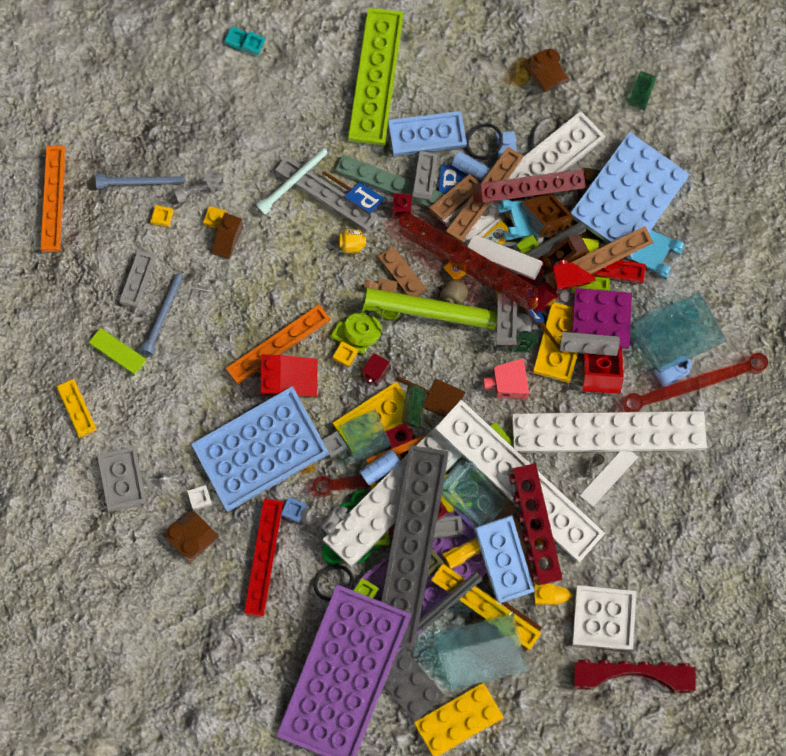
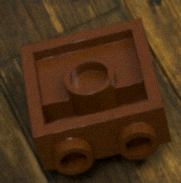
M552 193L523 201L521 204V208L531 218L529 225L540 237L545 235L551 237L557 231L563 232L570 228L573 216Z

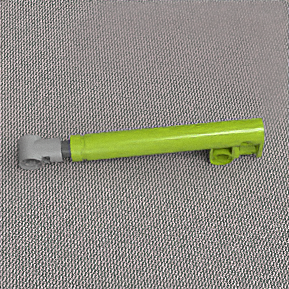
M368 287L364 292L361 304V312L364 313L365 310L373 311L381 315L382 318L395 320L400 313L475 327H486L491 330L497 327L498 311H488V309ZM517 314V336L530 337L532 318L528 314Z

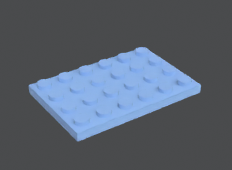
M629 132L575 206L571 215L578 223L582 222L585 228L608 244L644 226L650 232L690 174ZM634 253L627 256V258L631 259Z
M293 386L192 443L200 462L228 512L330 454Z

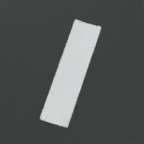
M632 451L619 452L580 496L591 506H594L634 463L638 456Z

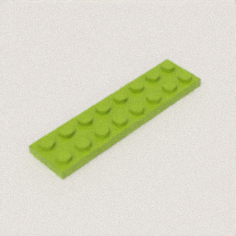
M368 7L348 138L349 142L385 146L404 12Z

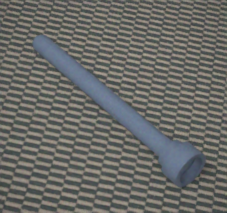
M96 174V189H104L108 185L184 184L186 182L184 176L108 177L104 176V174Z
M181 273L175 275L148 340L142 342L139 351L145 355H154L156 338L183 278Z

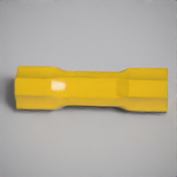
M477 538L444 553L442 556L446 565L453 570L467 559L480 553Z

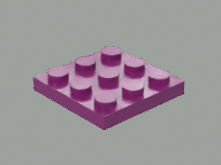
M575 288L572 333L620 337L619 348L629 349L632 293Z

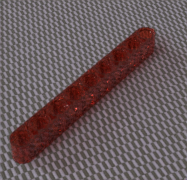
M410 213L400 216L399 226L404 237L528 310L535 309L538 306V290L532 284Z

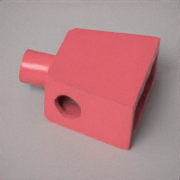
M524 359L495 366L493 377L483 378L484 389L495 388L497 398L528 399L529 389Z

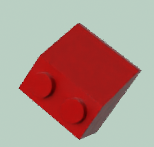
M567 260L558 261L551 268L555 291L593 284L596 281L593 275L573 262L567 263Z

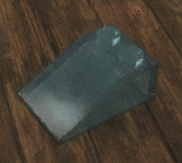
M459 461L444 479L443 498L476 526L492 522L508 503L472 461Z

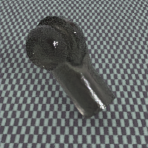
M596 453L586 457L580 475L589 478L591 469L604 463V456Z

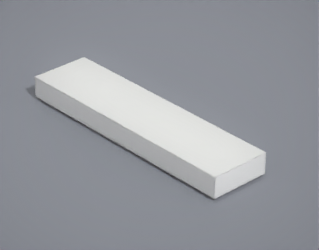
M475 234L466 249L468 254L533 280L536 279L543 264L538 259Z

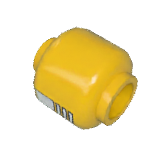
M344 229L342 233H339L338 247L342 249L343 253H360L362 247L366 246V236H362V232L359 229Z

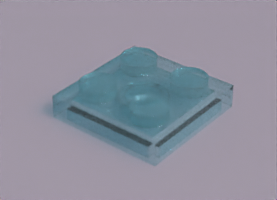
M376 409L340 425L355 461L391 446Z

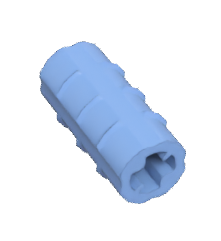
M461 151L458 152L452 162V166L466 173L467 176L470 174L481 183L491 171L485 164H481Z
M391 449L361 469L360 473L368 485H371L400 465L401 462Z

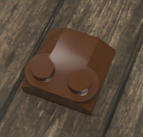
M548 48L535 53L522 65L544 93L570 81L559 63L561 59L560 54L555 49Z
M192 509L175 524L169 526L163 534V537L189 564L219 538L214 530Z

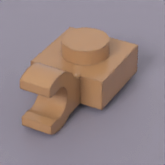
M379 278L378 283H375L371 280H365L363 291L368 287L396 293L397 281Z

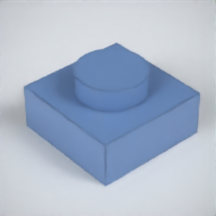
M289 497L281 516L300 523L301 513L307 507V504Z

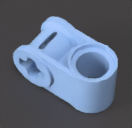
M680 356L669 363L659 366L653 372L662 387L667 388L689 374L692 362L688 357Z

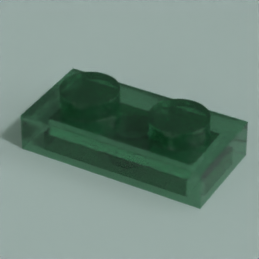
M640 71L628 105L645 111L657 76Z
M531 331L519 332L517 334V345H511L510 351L529 353L538 342V334H532Z
M415 385L407 386L402 423L413 428L420 427L426 396L425 390Z

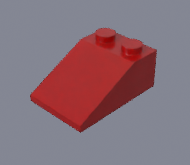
M618 348L617 356L583 353L582 391L621 394L624 379L622 349Z
M261 354L259 396H276L293 386L299 397H317L318 359Z

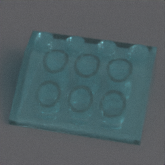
M700 292L633 322L630 328V332L638 347L659 373L727 342Z
M514 612L439 630L434 633L437 650L450 690L529 671Z

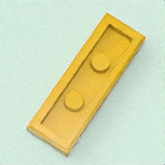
M74 378L56 386L79 438L97 431Z

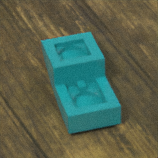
M232 26L224 44L247 53L259 55L266 38L251 31L246 33Z

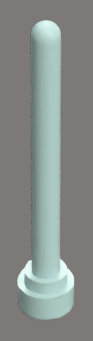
M321 149L267 199H260L256 206L265 215L270 212L272 204L328 153L327 150Z

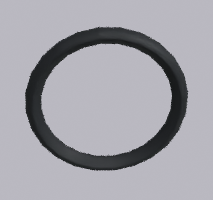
M489 123L475 126L467 135L466 149L475 159L486 160L494 157L503 145L501 130ZM482 127L493 128L499 135L498 147L493 153L486 156L474 154L469 146L472 134Z
M332 565L321 570L313 584L316 595L322 600H331L332 597H326L319 592L317 585L320 577L332 569H341L348 573L350 584L347 589L351 590L354 585V576L347 567Z

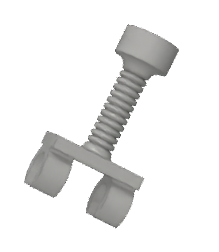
M212 170L209 174H204L205 182L191 186L188 189H183L182 187L174 189L179 203L186 201L188 195L205 188H210L213 193L216 190H223L226 186L224 183L219 186L216 185L223 178L215 177L212 179L214 175L220 173L217 170Z
M335 506L329 515L319 514L316 509L306 507L301 513V519L304 523L313 524L316 521L324 522L321 526L328 535L337 536L341 530L336 528L340 519L347 521L351 514L346 513L347 508Z

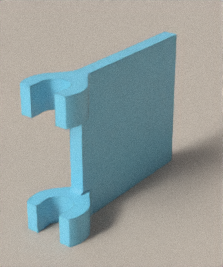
M505 199L501 201V204L496 205L499 213L510 211L514 227H509V232L503 233L505 240L530 237L531 235L540 237L529 225L531 218L521 208L523 201L512 202Z
M650 230L649 234L654 243L635 252L629 260L635 263L646 264V268L655 271L658 275L667 279L671 267L662 263L670 249L677 254H681L684 243Z

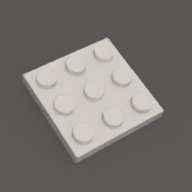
M577 585L572 646L633 651L636 591Z

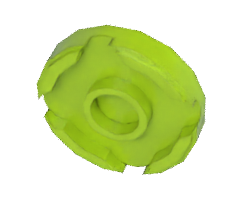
M360 312L354 313L346 319L343 331L345 337L355 345L371 346L379 340L382 327L374 316H368L366 313Z

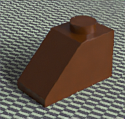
M224 212L217 229L212 254L230 260L243 229L242 218Z
M568 236L542 256L551 273V268L555 266L556 262L567 260V263L573 262L589 253V250L581 236Z

